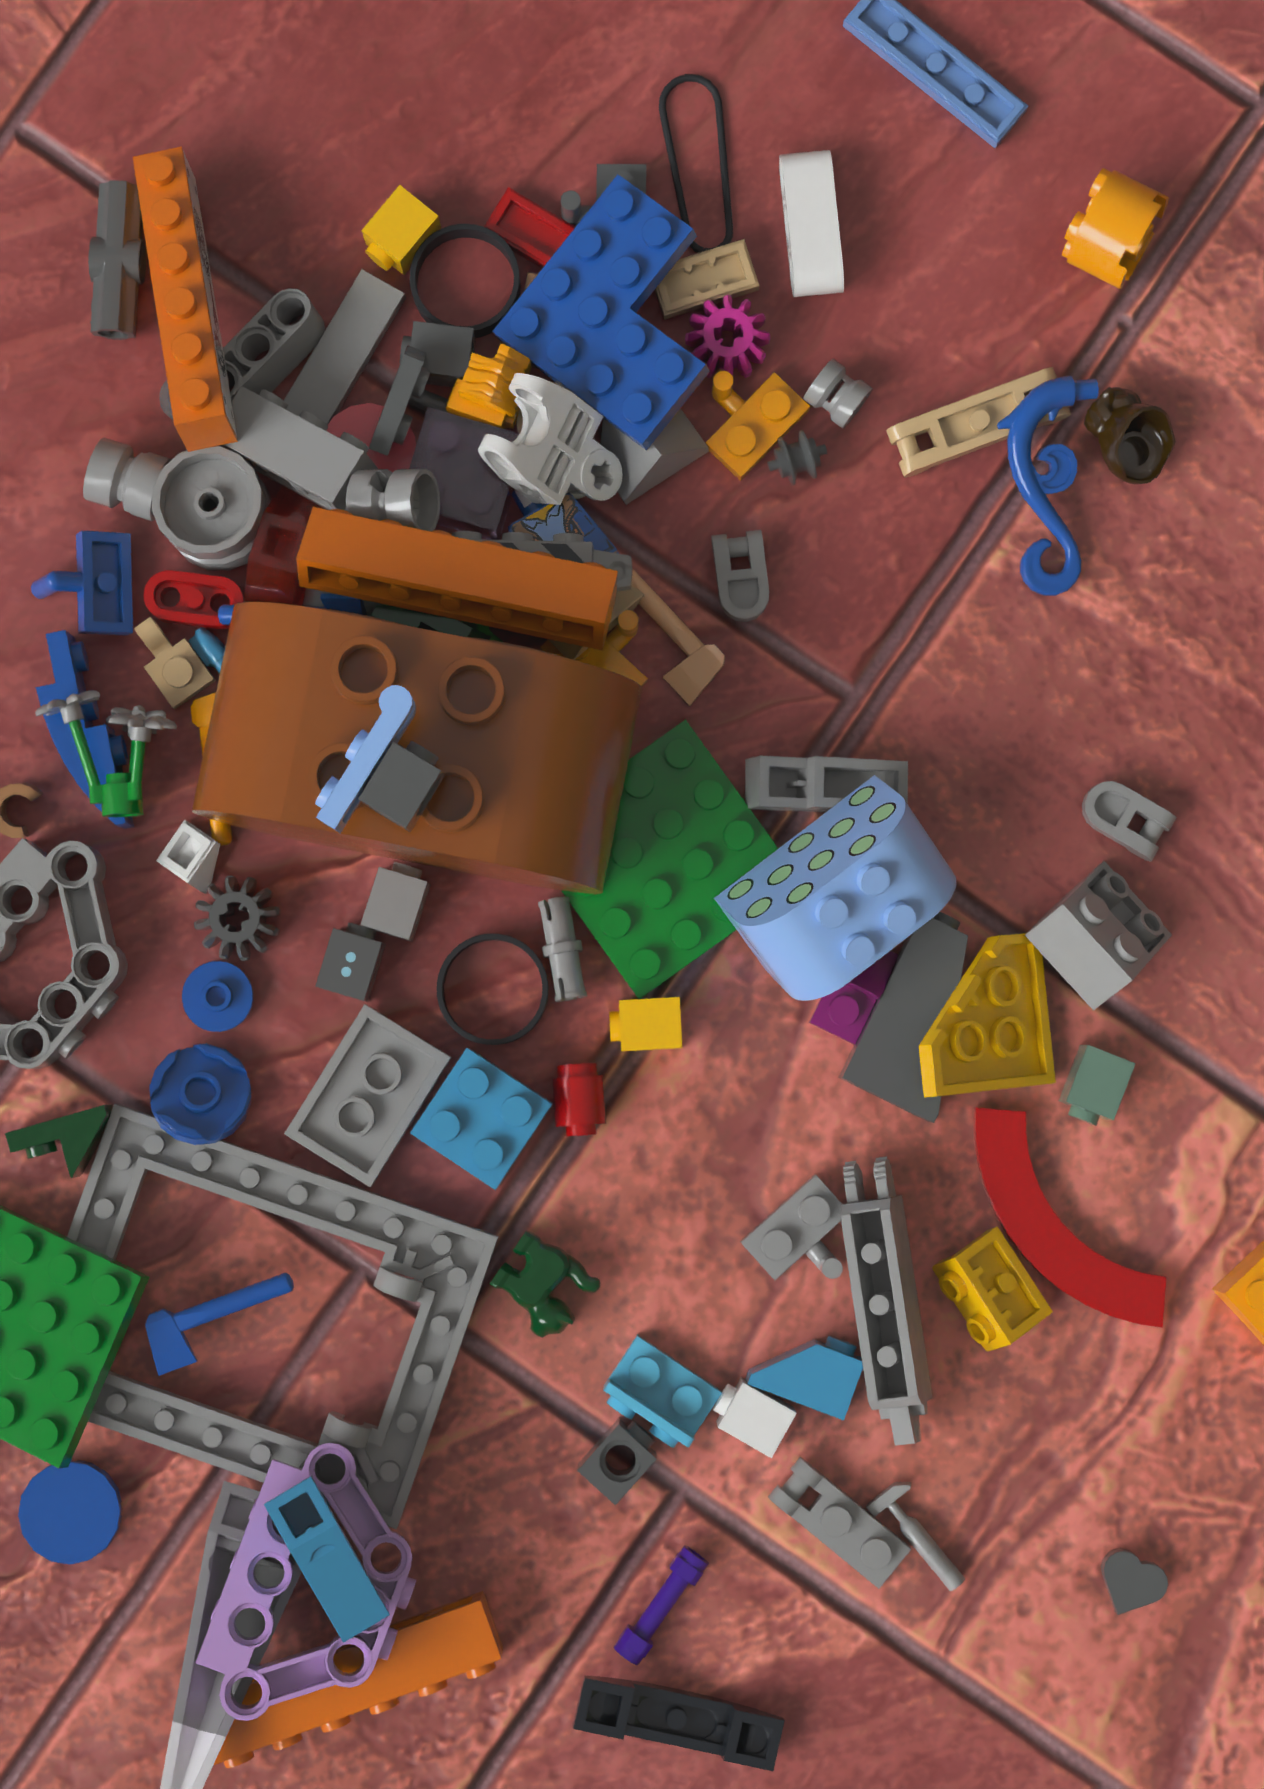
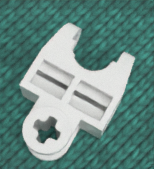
M516 373L509 385V390L516 396L514 402L522 412L523 425L521 432L513 442L497 435L486 434L478 448L481 458L501 480L533 503L561 505L565 494L568 492L575 499L587 496L590 499L602 501L613 497L621 486L623 474L622 466L617 456L593 439L603 416L574 393L537 376Z

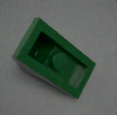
M113 1104L102 1105L7 1132L5 1136L10 1153L25 1150L28 1159L58 1151L56 1141L60 1140L70 1177H80L103 1137Z

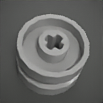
M221 446L191 452L186 450L177 454L162 468L153 487L152 512L159 530L190 563L206 570L230 571L250 563L265 549L274 530L275 507L267 487L240 454Z

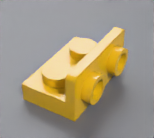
M998 1226L988 1229L956 1254L939 1261L932 1267L939 1279V1286L942 1292L955 1303L966 1320L969 1334L987 1352L1011 1345L1053 1312Z

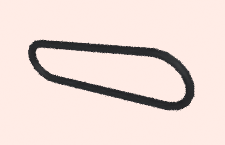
M684 74L671 80L664 87L659 97V114L681 220L690 226L666 111V99L670 91L678 84L697 82L704 85L712 93L715 101L726 236L723 242L716 246L720 247L729 244L733 238L722 99L718 89L710 80L700 75ZM695 241L690 245L697 253L713 249L704 248Z

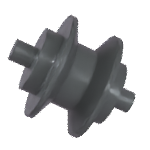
M803 430L799 431L798 442L789 445L782 437H778L779 448L774 449L775 460L767 462L769 470L778 469L781 477H788L792 486L796 484L797 474L807 471L813 479L817 478L816 468L821 466L820 456L827 454L825 444L816 446L814 439H807Z

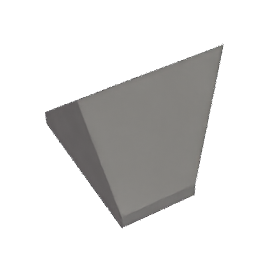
M679 409L647 451L603 418L600 445L614 453L621 463L623 476L617 493L626 505L709 452L708 446L681 409Z

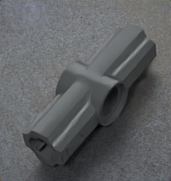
M110 180L107 183L99 184L96 237L91 238L88 256L89 275L91 282H93L91 333L94 336L113 340L136 338L139 284L143 285L146 276V246L142 239L143 222L137 185L127 181Z

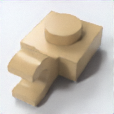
M151 617L134 628L155 656V659L145 665L144 668L172 708L177 709L216 681L185 638L173 646L156 621Z

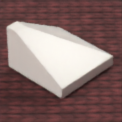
M184 820L156 861L191 886L206 894L208 891L207 887L212 882L220 843Z

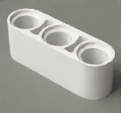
M830 150L779 155V172L793 297L843 293L844 270Z

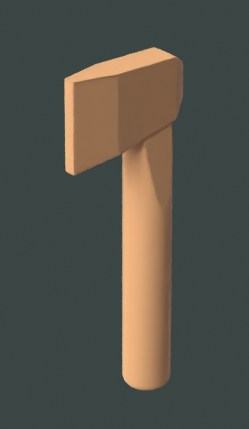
M633 569L632 587L644 594V597L638 604L688 656V658L665 674L663 678L691 706L722 669L725 655L715 644L704 645Z

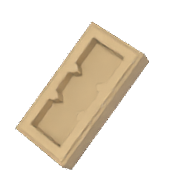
M742 239L679 259L656 287L655 293L663 318L666 320L701 309L707 300L717 304L722 302L723 296L727 294L731 295L733 299L758 291L759 283L745 240Z

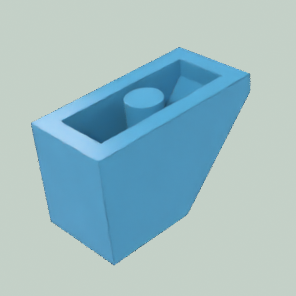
M828 1335L826 1343L813 1339L750 1368L745 1379L750 1386L844 1420L863 1370L862 1358L854 1355L857 1348L856 1345Z

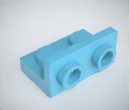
M638 1334L605 1382L603 1388L610 1395L607 1400L608 1405L629 1419H632L637 1413L651 1422L653 1425L649 1432L672 1448H675L678 1442L688 1448L695 1439V1433L722 1394L720 1389Z

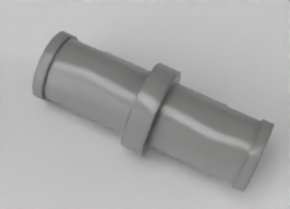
M556 897L548 899V902L547 900L538 902L547 945L542 947L543 957L549 958L555 990V1002L575 1000L577 997H587L578 954L583 951L581 940H576L569 897Z

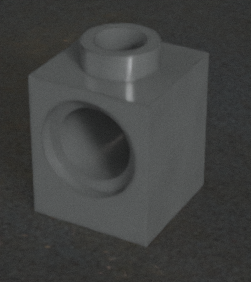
M410 741L406 749L393 742L358 799L370 809L411 832L445 777L443 772L435 767L439 757L413 741Z
M618 1418L578 1463L577 1471L616 1505L657 1460L656 1451L651 1448L656 1440L636 1421L633 1420L627 1426ZM616 1445L628 1446L635 1454L634 1463L624 1470L612 1468L606 1460V1454L609 1449Z

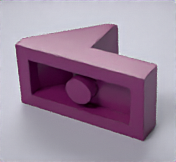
M889 951L848 984L827 996L821 997L809 1023L855 1045L877 999H880L884 992L898 954Z

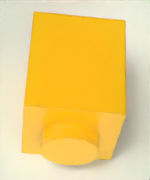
M399 185L361 230L365 243L368 246L365 252L384 270L388 271L393 266L405 275L411 268L418 248L430 235L440 230L441 225L439 216Z
M680 997L619 1000V1011H609L611 1042L621 1041V1051L683 1048Z

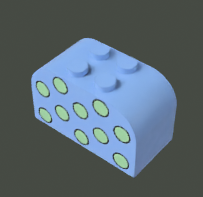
M874 775L714 899L773 979L792 998L808 1001L827 996L839 990L936 916L951 899L956 888V876L905 799Z

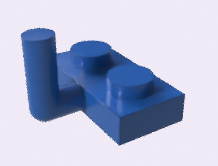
M80 531L76 534L77 572L51 571L32 583L31 592L38 599H44L58 591L77 592L78 634L127 636L133 633L131 533Z

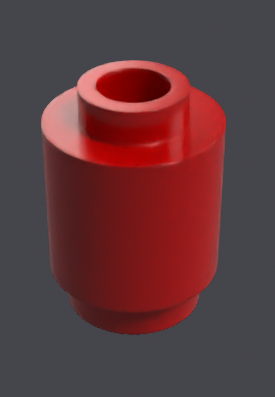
M597 1063L556 1066L557 1078L552 1079L555 1127H566V1137L596 1135V1125L606 1124L603 1075H598Z

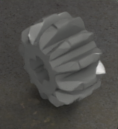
M232 875L226 876L225 887L227 893L224 894L215 884H210L207 890L215 899L213 904L198 900L196 903V908L203 912H208L209 918L195 921L194 927L197 930H213L204 938L202 944L205 948L210 949L222 941L219 948V957L228 960L236 945L239 959L241 961H248L251 954L249 943H252L261 953H265L269 949L267 943L260 937L262 932L271 936L279 935L280 929L266 924V918L280 916L281 909L277 906L263 908V905L273 896V892L269 888H265L253 896L257 880L252 877L246 878L239 891L236 877ZM240 905L239 910L249 912V920L243 921L241 923L242 930L235 932L237 928L227 924L226 917L234 915V906Z

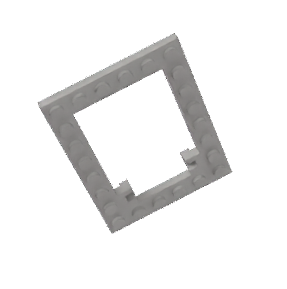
M114 1104L69 1229L68 1238L116 1260L147 1170L383 1251L385 1254L373 1286L389 1295L412 1302L417 1301L421 1305L379 1426L366 1422L363 1425L353 1424L344 1420L345 1415L332 1411L328 1414L319 1443H315L112 1371L108 1373L88 1422L264 1483L272 1459L302 1469L310 1452L319 1445L329 1442L341 1444L353 1455L356 1465L355 1474L389 1527L397 1529L499 1236L224 1140L201 1145H193L176 1140L160 1128L154 1116L121 1104ZM396 1273H399V1274H402V1275H405V1276H408V1277H411V1278H414V1279L406 1278V1277H403V1276L398 1275V1274H396ZM325 1454L316 1462V1476L323 1483H337L345 1474V1463L336 1454ZM324 1496L327 1504L331 1506L326 1497Z

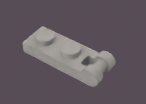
M800 1457L791 1467V1470L794 1472L783 1487L777 1485L768 1498L880 1589L911 1550L910 1546ZM810 1486L820 1494L811 1506L807 1508L798 1500Z

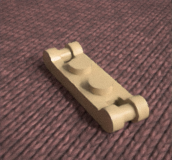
M1053 367L1042 369L888 428L886 432L891 445H897L902 457L899 466L904 478L917 475L936 465L1006 440L1009 429H998L997 423L1008 416L1033 388L1045 381L1057 378ZM1062 407L1054 421H1049V415L1046 414L1036 428L1067 418L1071 415L1069 407ZM928 432L934 447L921 452L915 437Z

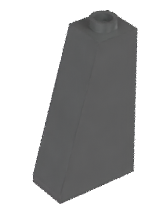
M939 912L906 938L897 956L881 998L877 999L838 1077L931 1123L935 1122L939 1114L941 1096L924 1097L919 1044L961 980L968 935L957 930L960 922L942 912Z

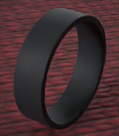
M454 224L434 232L418 248L411 264L410 287L417 310L427 323L456 326L436 318L420 300L417 282L422 264L435 248L457 238H476L495 246L510 263L514 274V283L509 300L497 315L481 324L459 326L473 328L475 338H480L491 334L520 296L519 267L509 245L495 232L475 224Z
M482 934L465 940L447 956L438 975L437 999L444 1018L458 1034L476 1043L502 1045L522 1038L537 1025L547 1006L549 985L542 962L526 944L507 935ZM484 941H504L518 946L533 959L541 975L542 998L536 1015L526 1027L506 1038L483 1039L466 1032L454 1021L445 1002L444 983L451 964L465 949Z

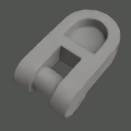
M746 531L745 537L728 539L726 534L712 535V553L718 597L722 610L728 617L736 621L748 622L758 618L764 612L769 601V584L762 531ZM748 556L750 568L731 571L730 558Z
M1106 781L1095 785L1085 794L1082 802V814L1087 824L1099 833L1124 846L1131 853L1149 862H1152L1159 850L1156 843L1163 831H1170L1177 818L1163 807L1123 784L1114 781ZM1135 813L1146 820L1139 834L1127 828Z

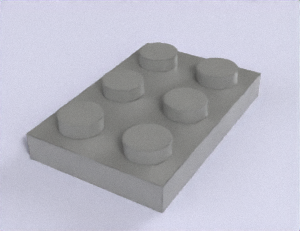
M364 1004L284 1134L360 1182L372 1187L452 1057Z

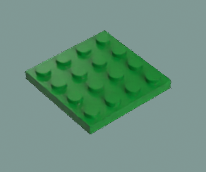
M685 719L628 760L603 893L588 894L562 890L561 892L565 897H569L571 906L637 998L641 999L736 931V928L714 898L779 848L751 809H748L746 802Z
M1 1205L0 1439L59 1469L68 1468L150 1277Z

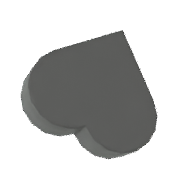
M1123 1548L1111 1550L1102 1560V1576L1117 1615L1152 1604L1165 1595L1168 1587L1167 1576L1154 1562L1140 1561L1135 1554Z

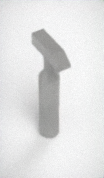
M894 1482L871 1500L866 1508L874 1517L888 1508L900 1522L902 1534L928 1563L949 1591H953L963 1583L965 1577L953 1565L942 1549L939 1548L916 1518L907 1516L896 1503L898 1498L910 1490L911 1482Z

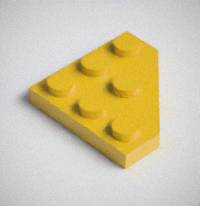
M1026 933L992 936L986 939L919 1044L924 1097L1056 1083L1043 956L1025 936Z

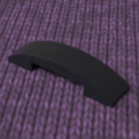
M584 1675L572 1727L575 1730L624 1740V1735L721 1755L723 1761L774 1771L785 1720L782 1717L755 1708L690 1691L639 1681Z

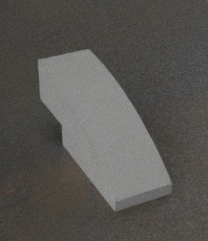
M760 755L745 759V802L748 805V809L827 812L875 775L899 793L908 803V761L823 756L798 758Z

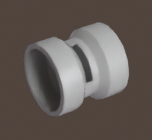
M833 358L813 381L803 399L814 408L823 407L830 413L831 421L844 429L863 406L873 388L863 380H853L846 375V368ZM844 382V384L842 385V387L838 390V392L835 394V396L833 397V399H832L831 402L829 403V402H828L829 399L833 396V394H834V393L836 392V390L839 388V386L841 385V383Z

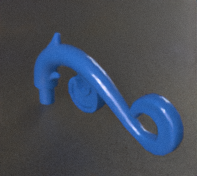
M1064 376L1045 381L1033 388L1008 416L997 423L998 429H1009L1007 438L1008 461L1013 479L1022 497L1057 538L1065 551L1064 567L1055 574L1045 572L1041 566L1043 552L1052 546V542L1046 538L1032 543L1020 560V574L1023 582L1031 591L1043 596H1056L1068 591L1076 583L1081 573L1082 561L1078 546L1070 530L1046 496V494L1062 492L1073 484L1077 474V459L1073 451L1065 445L1048 444L1040 449L1035 456L1037 461H1044L1049 464L1048 472L1045 475H1040L1032 464L1031 442L1038 423L1046 414L1049 415V421H1054L1062 407L1073 406L1075 401L1097 399L1099 387L1096 379L1074 380L1072 376Z

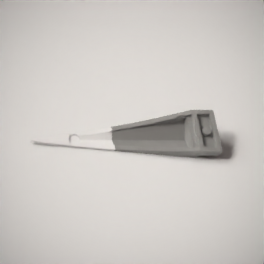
M227 1481L223 1482L206 1536L160 1789H203L235 1719L228 1715L221 1705L219 1694L225 1674L195 1663L211 1623L210 1618L217 1600L220 1599L231 1570L229 1569L236 1550L239 1549L250 1520L249 1515L253 1504L260 1491ZM291 1553L289 1558L293 1565L292 1580L285 1591L274 1596L270 1606L275 1619L273 1631L266 1642L259 1647H255L249 1662L250 1664L259 1666L302 1573ZM266 1557L256 1563L254 1573L255 1578L260 1584L271 1587L282 1581L285 1571L279 1560L273 1557ZM246 1608L236 1616V1628L242 1635L254 1637L263 1632L265 1618L257 1609ZM252 1677L240 1678L233 1684V1697L240 1704H242L253 1680Z

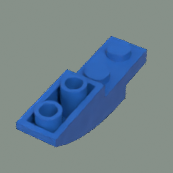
M66 630L46 634L55 683L36 687L40 706L48 704L54 699L66 700L72 693L80 694L86 691L82 673L89 671L86 648L82 641L76 642L75 637ZM95 701L80 705L84 719L80 720L100 784L103 785L106 784V774L123 773L122 765L129 764V756L123 735L116 736L115 730L106 724L93 726L92 721L99 719L98 704ZM61 712L51 716L43 715L52 740L64 764L79 787L89 797V785L70 725L64 724ZM94 804L102 812V804ZM108 817L115 825L123 829L135 827L133 817Z

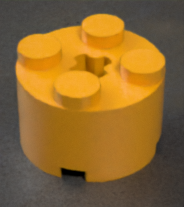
M1102 168L1090 189L1089 196L1092 198L1086 209V214L1078 211L1067 229L1064 239L1068 241L1063 249L1062 256L1067 258V263L1121 290L1124 281L1130 279L1155 234L1152 232L1154 229L1152 222L1155 216L1162 219L1169 202V197L1116 170L1111 172Z

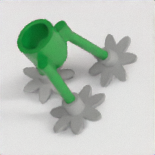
M95 690L85 691L80 694L72 693L66 700L54 699L48 704L39 707L35 712L36 716L45 714L51 716L61 712L64 724L70 725L89 785L90 804H102L103 817H134L144 815L142 776L146 742L151 741V734L157 733V729H177L175 722L166 719V713L162 710L145 712V708L140 705L134 706L132 711L122 707H114L111 710V716L106 718V723L123 725L122 730L128 732V737L132 740L129 773L106 774V784L101 785L80 720L84 719L80 705L98 701L100 693Z

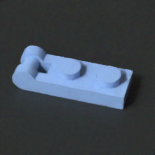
M391 685L381 692L379 706L382 713L369 733L362 729L356 735L345 754V758L351 761L340 780L332 776L317 797L315 804L321 810L316 818L340 834L361 801L358 798L393 742L396 744L399 742L415 716V701L405 687Z

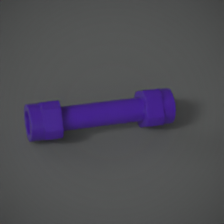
M684 1545L669 1565L672 1573L635 1626L627 1625L614 1645V1649L631 1663L639 1665L653 1647V1641L651 1640L653 1634L688 1584L693 1586L697 1584L709 1562L696 1551Z

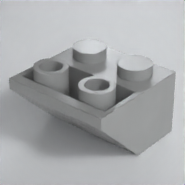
M1103 861L1045 913L1025 936L1092 1010H1095L1129 984L1172 934L1163 925L1159 916L1149 910L1132 892L1125 879L1114 872Z

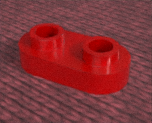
M165 570L153 575L146 583L143 594L147 609L163 622L214 629H227L230 626L221 624L218 612L213 610V602L216 598L220 596L228 597L230 605L246 602L241 588L229 578ZM171 590L179 591V602L172 607L166 606L163 601L165 594Z

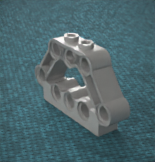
M22 838L0 863V962L5 961L14 952L17 941L16 934L24 925L37 923L45 916L49 908L48 896L57 886L73 952L71 961L72 972L63 982L51 983L42 990L38 998V1012L30 1021L25 1020L15 1025L0 1024V1060H9L11 1064L19 1068L41 1069L50 1066L60 1055L65 1058L71 1056L86 1038L82 1030L94 1016L100 1020L115 1005L119 996L114 992L127 975V959L122 950L116 946L102 884L106 873L104 858L98 850L82 842L66 841L60 843L47 854L34 842ZM82 854L87 860V872L80 880L71 881L66 875V864L74 855ZM26 887L31 892L33 898L32 905L27 912L17 915L12 909L11 899L18 889ZM103 952L109 959V971L102 979L95 980L89 975L87 964L92 955ZM68 990L75 996L77 1005L73 1015L63 1019L56 1013L54 1005L57 996L63 991ZM34 1029L43 1038V1048L36 1057L31 1058L23 1051L22 1039L28 1031Z

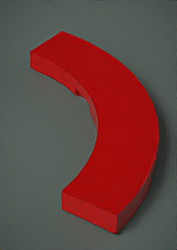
M974 1107L973 1134L976 1159L983 1184L996 1217L1021 1255L1058 1289L1084 1305L1111 1317L1136 1324L1163 1328L1167 1277L1126 1268L1106 1259L1080 1241L1061 1222L1041 1191L1033 1171L1027 1143L1026 1112Z

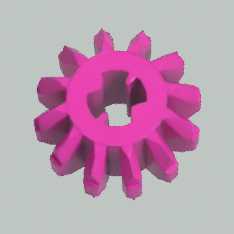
M727 294L723 296L722 309H718L714 302L707 300L703 304L706 316L694 313L691 315L689 324L696 331L686 333L685 344L696 347L691 354L702 362L708 360L706 365L710 372L707 374V378H711L717 368L724 369L723 371L729 372L732 376L733 369L737 368L740 374L747 378L752 374V367L749 361L757 364H763L765 361L766 353L760 347L770 343V333L758 329L765 324L766 318L763 313H756L748 317L751 309V301L748 299L742 301L739 308L735 309L732 308V296ZM722 331L733 332L732 338L735 340L732 347L722 346Z

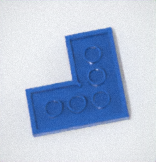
M617 174L492 332L507 346L528 357L531 360V364L560 386L574 393L601 414L605 420L647 451L710 372L705 363L636 313L692 244L697 235L692 227Z

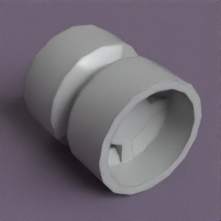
M104 437L99 440L90 457L84 478L83 497L87 501L109 508H114L122 501L124 511L129 512L131 515L154 521L155 517L152 512L153 487L162 468L171 459L151 452H141L135 457L130 445Z
M388 469L357 470L351 476L347 486L346 511L355 516L379 521L389 519L407 527L433 531L436 528L440 513V492L437 480L428 469H398L394 472Z

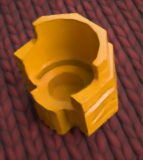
M501 343L494 358H487L472 352L463 379H456L446 405L447 413L502 434L505 428L514 429L520 408L514 402L516 396L510 392L509 385L516 373L530 374L532 368L531 360L515 349Z

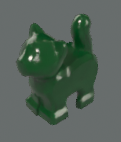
M526 1230L513 1249L514 1253L520 1256L525 1255V1268L520 1271L505 1262L490 1282V1285L496 1289L505 1290L518 1305L526 1309L530 1315L531 1331L538 1337L543 1338L548 1334H559L566 1329L568 1324L572 1325L574 1323L575 1317L566 1303L551 1296L552 1291L566 1277L572 1279L578 1288L588 1293L598 1291L601 1283L598 1278L589 1276L583 1265L563 1249L544 1243L539 1236Z

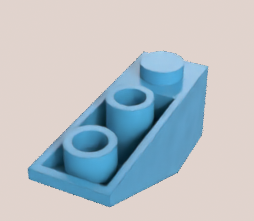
M312 1475L264 1504L290 1553L343 1643L390 1615Z

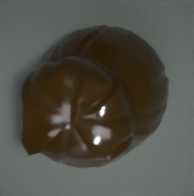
M1108 387L1092 403L1084 419V425L1087 430L1099 438L1101 453L1109 470L1117 478L1129 484H1147L1157 478L1176 442L1166 411L1157 406L1142 404L1139 396L1129 389Z

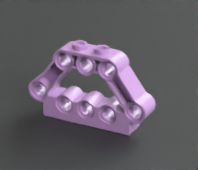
M329 1442L319 1445L310 1452L302 1469L272 1459L259 1496L253 1504L249 1515L250 1520L239 1549L236 1550L229 1568L231 1570L220 1599L217 1600L210 1618L211 1623L195 1662L225 1674L219 1694L221 1705L227 1714L236 1720L249 1721L256 1719L265 1713L271 1705L333 1685L347 1688L361 1685L371 1675L377 1659L380 1658L387 1661L398 1630L389 1627L396 1607L406 1610L416 1583L415 1579L408 1577L412 1563V1553L405 1538L397 1532L390 1530L355 1474L356 1465L353 1455L341 1444ZM329 1453L341 1457L346 1467L343 1478L334 1484L323 1483L318 1479L315 1472L317 1460ZM312 1475L320 1491L323 1492L362 1554L366 1573L390 1615L344 1643L338 1635L328 1644L256 1666L249 1663L254 1649L266 1642L273 1631L275 1619L273 1610L270 1607L273 1598L287 1589L293 1575V1565L289 1558L290 1551L281 1535L274 1528L273 1520L264 1504ZM385 1542L396 1545L401 1553L400 1563L394 1570L389 1572H381L375 1569L370 1559L373 1549ZM266 1557H273L279 1560L285 1571L282 1581L271 1587L260 1584L255 1578L254 1573L256 1563ZM254 1608L264 1616L265 1628L258 1636L246 1637L236 1628V1616L243 1609ZM346 1644L359 1647L364 1654V1661L361 1667L351 1673L339 1670L333 1660L336 1650ZM243 1677H252L257 1680L262 1688V1696L259 1701L251 1705H242L237 1702L232 1693L234 1682Z

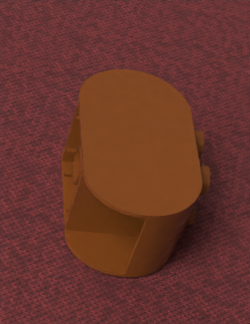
M270 602L237 603L233 607L192 812L222 823L280 837L531 886L578 893L601 894L603 893L642 686L618 673L557 654L520 645L442 633L338 610ZM391 685L405 687L415 701L416 713L397 744L406 749L410 741H413L439 757L435 767L440 769L445 777L411 832L360 802L340 834L316 818L321 810L315 804L317 797L332 776L340 780L351 761L345 758V754L356 735L362 729L369 733L382 713L379 706L381 692Z

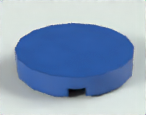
M196 1044L191 1048L178 1049L168 1054L156 1067L149 1086L151 1111L160 1128L174 1139L193 1145L216 1143L232 1135L246 1120L251 1105L250 1079L241 1061L226 1049L210 1044Z
M71 1460L68 1468L60 1469L49 1465L30 1480L21 1495L18 1517L22 1535L36 1553L51 1562L71 1565L91 1560L110 1545L120 1529L122 1500L119 1488L106 1471L91 1462Z

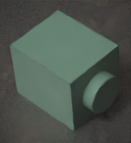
M1080 1045L1058 1101L1071 1106L1068 1113L1069 1116L1097 1126L1099 1118L1114 1120L1136 1063L1091 1045Z

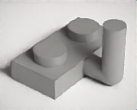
M814 1174L740 1242L774 1280L781 1276L804 1254L808 1256L827 1278H838L843 1271L842 1264L820 1239L841 1221L842 1203L820 1178Z

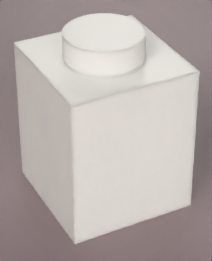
M742 1377L739 1379L736 1387L730 1384L725 1386L713 1408V1411L720 1414L716 1420L719 1429L770 1458L773 1457L797 1414L793 1406L764 1390L748 1385L746 1379Z

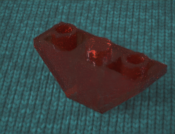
M282 485L263 513L249 555L244 602H270L301 606L305 587L299 586L296 557L312 508L325 509L324 507Z

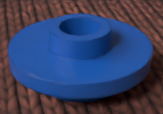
M212 961L197 967L186 979L182 990V1003L187 1016L195 1025L207 1031L223 1032L237 1027L247 1018L253 1005V988L247 975L237 966L223 961Z

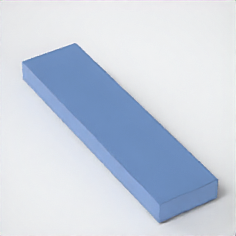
M860 0L843 21V27L995 149L1027 111L1028 105L897 0Z

